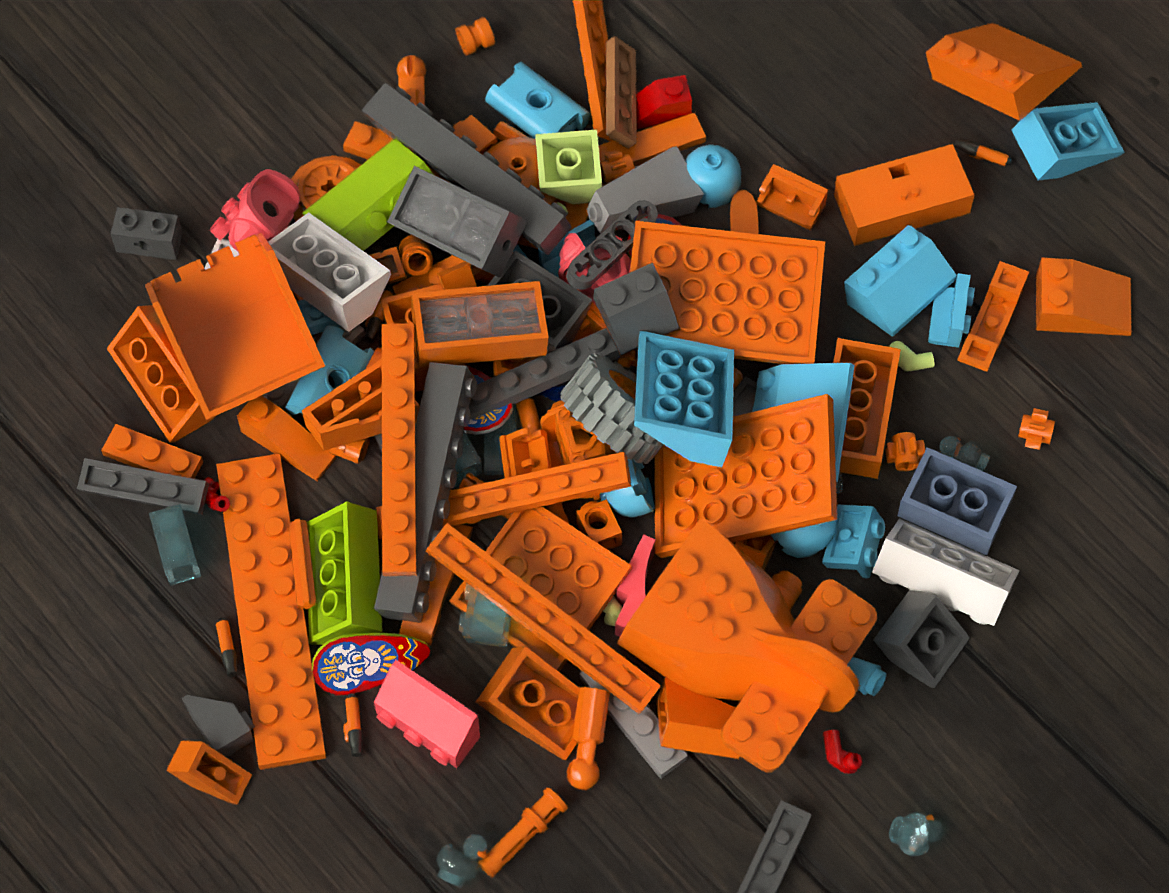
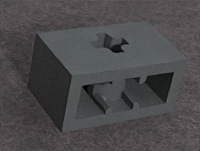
M117 207L110 235L116 252L177 260L183 231L178 215Z

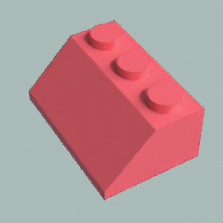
M394 661L374 701L376 713L378 714L376 716L377 719L391 729L396 726L403 731V736L416 747H420L422 744L431 751V756L442 765L446 766L449 763L457 768L480 739L478 715L399 661Z

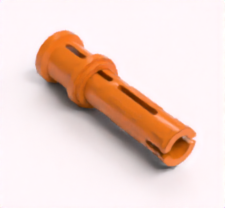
M546 787L543 790L544 795L531 808L526 807L521 815L523 818L487 853L489 856L477 862L491 878L537 833H544L548 829L547 824L560 812L564 813L568 809L564 801L553 790Z

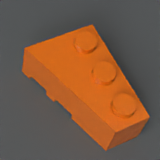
M382 359L302 410L307 429L324 451L382 434ZM415 400V424H416V421H417L418 412H419V408H420V407H419V404L417 403L416 400Z

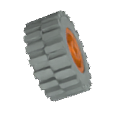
M590 354L561 391V401L565 402L564 406L567 410L573 412L572 416L577 421L584 424L583 427L589 433L593 432L603 444L607 443L617 453L619 451L624 452L629 460L633 458L637 463L641 464L643 462L648 464L664 444L634 426L636 374L630 370H625L616 361L613 363L608 357Z

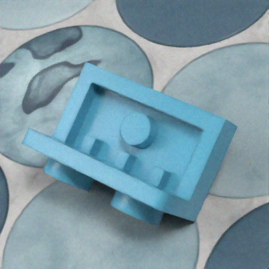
M958 273L955 287H947L933 300L928 337L929 343L959 348L962 334L969 333L971 315H966V306H972L975 288L969 287L970 275Z

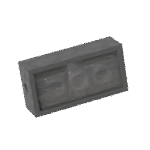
M414 166L387 222L500 278L528 221Z

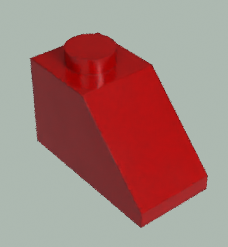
M686 75L655 80L636 94V129L657 126L691 114L692 98Z

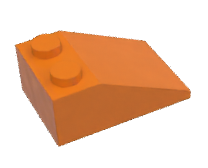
M1041 258L1036 274V331L1131 336V278L1073 259Z
M526 646L512 648L476 700V703L504 724L562 760L568 758L578 743L573 739V731L580 688Z

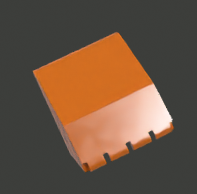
M262 233L254 234L236 242L235 245L240 254L236 257L233 256L229 246L207 255L206 258L211 267L209 269H204L200 259L178 268L177 272L182 280L176 283L171 272L145 284L153 307L206 420L325 367L275 252Z

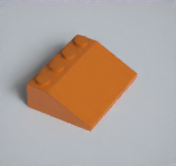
M994 23L948 34L926 52L933 80L1019 121L1082 67L1080 61Z

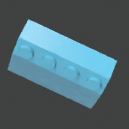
M640 330L634 426L689 461L722 467L733 440L734 350Z
M852 363L781 364L760 371L752 412L828 394L833 398L836 482H838L855 365Z

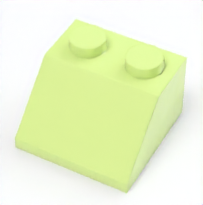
M597 130L535 134L540 192L570 204L590 203L595 191L602 187Z

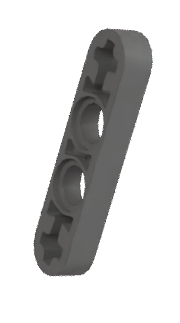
M645 200L632 204L572 260L566 274L567 282L573 288L579 290L591 287L633 247L634 222L637 215L645 213L648 215V218L644 217L640 221L656 222L658 211L654 204ZM619 229L625 230L630 234L631 239L620 241L616 238L614 231ZM599 248L607 250L610 253V259H598L594 254V250ZM588 263L591 265L586 276L582 275L579 277L576 275V272H582Z

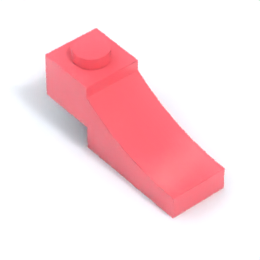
M644 534L629 563L633 569L617 588L616 599L620 604L624 605L615 622V635L618 637L621 636L626 624L646 597L645 582L650 562L655 553V539Z

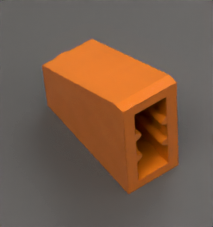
M665 677L657 700L660 746L739 759L740 755L729 749L721 740V730L735 710V707L716 698L690 691Z

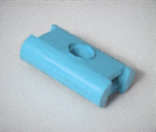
M522 62L515 65L514 74L500 87L493 84L485 98L486 103L535 139V134L572 132L576 128L583 131L591 118L590 112Z
M326 326L316 345L325 367L299 379L285 407L287 412L291 415L298 413L303 415V409L365 370L374 350L371 348L362 350L342 337L344 330L335 326ZM329 375L334 380V388L330 385L328 381Z

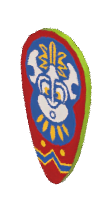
M357 633L340 635L328 640L317 650L312 662V673L316 683L324 691L334 695L354 694L382 685L395 660L413 670L429 656L430 648L426 642L402 634Z

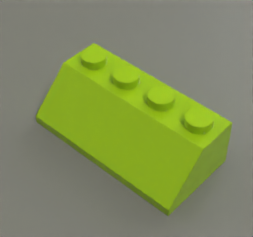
M395 138L308 207L302 214L304 216L309 212L364 251L394 227V225L387 221L413 167L416 166L426 172L433 173L422 159Z
M345 502L307 522L317 600L316 605L308 609L309 644L322 645L340 635L382 632V617L374 609L380 584L377 510Z

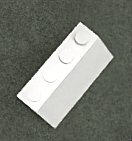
M308 212L268 241L275 252L291 290L345 330L351 331L373 314L391 276L390 270Z
M899 518L884 541L872 573L879 575L880 579L886 583L900 584L911 591L936 595L948 610H959L970 615L971 619L977 623L994 626L1020 570Z

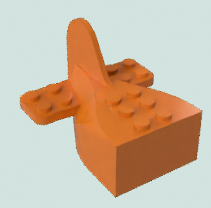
M700 518L626 624L617 644L664 677L690 691L708 697L740 701L721 730V740L729 749L760 770L772 772L782 764L818 709L827 712H838L846 706L860 687L859 680L848 666V663L875 624L877 612L871 604L837 581L825 580L817 587L796 620H794L781 591L771 577L717 529Z

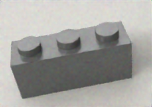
M515 250L501 277L494 276L487 286L540 281L549 337L547 354L571 344L592 304V299Z

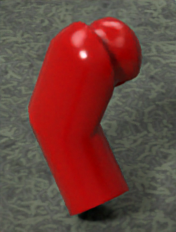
M210 477L205 478L204 481L209 483L205 503L211 510L226 511L230 506V501L227 497L216 494L220 488L219 482H215Z
M828 730L823 733L828 763L845 774L855 773L862 765L861 756L858 753L847 752L842 749L839 730Z

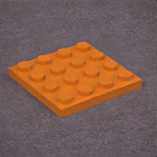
M543 506L514 512L485 551L587 630H590L617 592L619 585L633 569L632 565ZM465 581L462 582L449 600L452 605L515 648L526 646L558 672L567 662L565 657Z

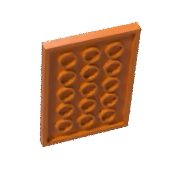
M635 221L630 272L653 262L667 290L679 325L678 330L665 336L733 349L734 359L777 364H814L825 241Z
M828 394L733 416V440L722 467L689 461L666 445H663L655 455V554L660 558L675 555L700 518L717 529L732 543L837 520L833 398Z

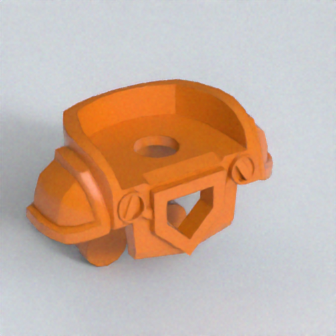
M561 400L555 402L540 420L541 430L547 432L552 468L617 453L611 449L610 445L599 441L593 432H590L592 434V437H590L586 433L588 431L583 427L584 424L572 416L573 412L567 410L564 406L565 402ZM595 494L582 498H593L594 500H599L600 494Z

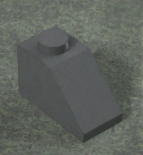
M192 695L182 697L187 712L208 745L226 758L254 741L251 729L255 726L245 710L239 713L233 703Z

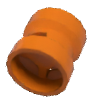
M485 17L475 20L473 26L462 25L456 28L459 44L467 56L475 53L480 48V45L485 48L495 45L493 32Z

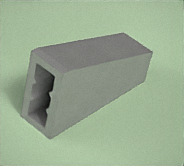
M675 146L597 189L587 207L590 220L594 222L599 233H602L637 201H649L657 208L658 214L676 217L694 213L704 194L700 186L691 178L687 170V163L678 147ZM645 213L643 215L638 214L635 221H638L648 215Z

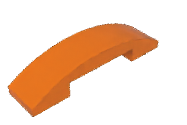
M1002 261L999 262L986 297L957 361L986 372L988 371L1016 308L1029 271Z
M463 524L452 526L466 538L470 539L473 527ZM436 559V576L433 581H430L428 589L430 601L427 612L423 613L421 623L402 621L399 634L426 642L428 645L432 643L441 618V609L454 576L451 570Z

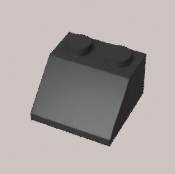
M653 262L594 289L593 299L620 355L638 348L640 330L667 335L679 329L667 290Z
M909 590L873 641L892 663L927 686L935 688L970 637L936 595Z

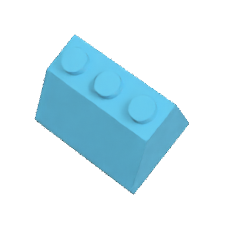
M908 225L844 281L847 305L893 337L957 279V275L933 241Z

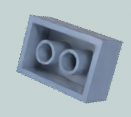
M927 447L902 497L897 516L987 555L1012 503L1017 486Z

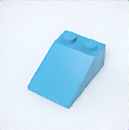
M1098 102L1035 108L1012 129L1037 180L1061 178L1121 156L1124 153Z

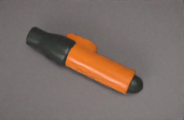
M958 138L955 142L954 148L963 151L975 159H985L1002 166L1012 164V159L1008 157L1009 155Z
M386 288L380 299L393 296L392 290ZM380 300L373 314L366 319L367 331L364 340L369 343L374 342L383 324L384 315Z
M221 617L216 623L221 658L226 668L227 676L234 677L238 674L237 656L234 650L229 622Z
M350 693L347 699H345L347 722L343 725L346 742H349L352 757H360L363 755V732L361 730L359 700L355 694Z

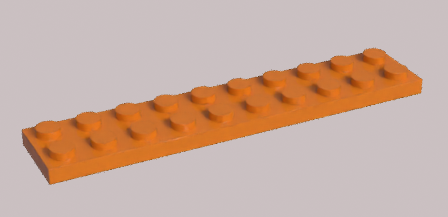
M280 453L216 464L220 494L227 497L230 501V506L223 512L251 716L255 726L253 730L259 769L263 770L326 759L315 679L312 673V659L304 608L298 607L296 600L288 525L291 520Z

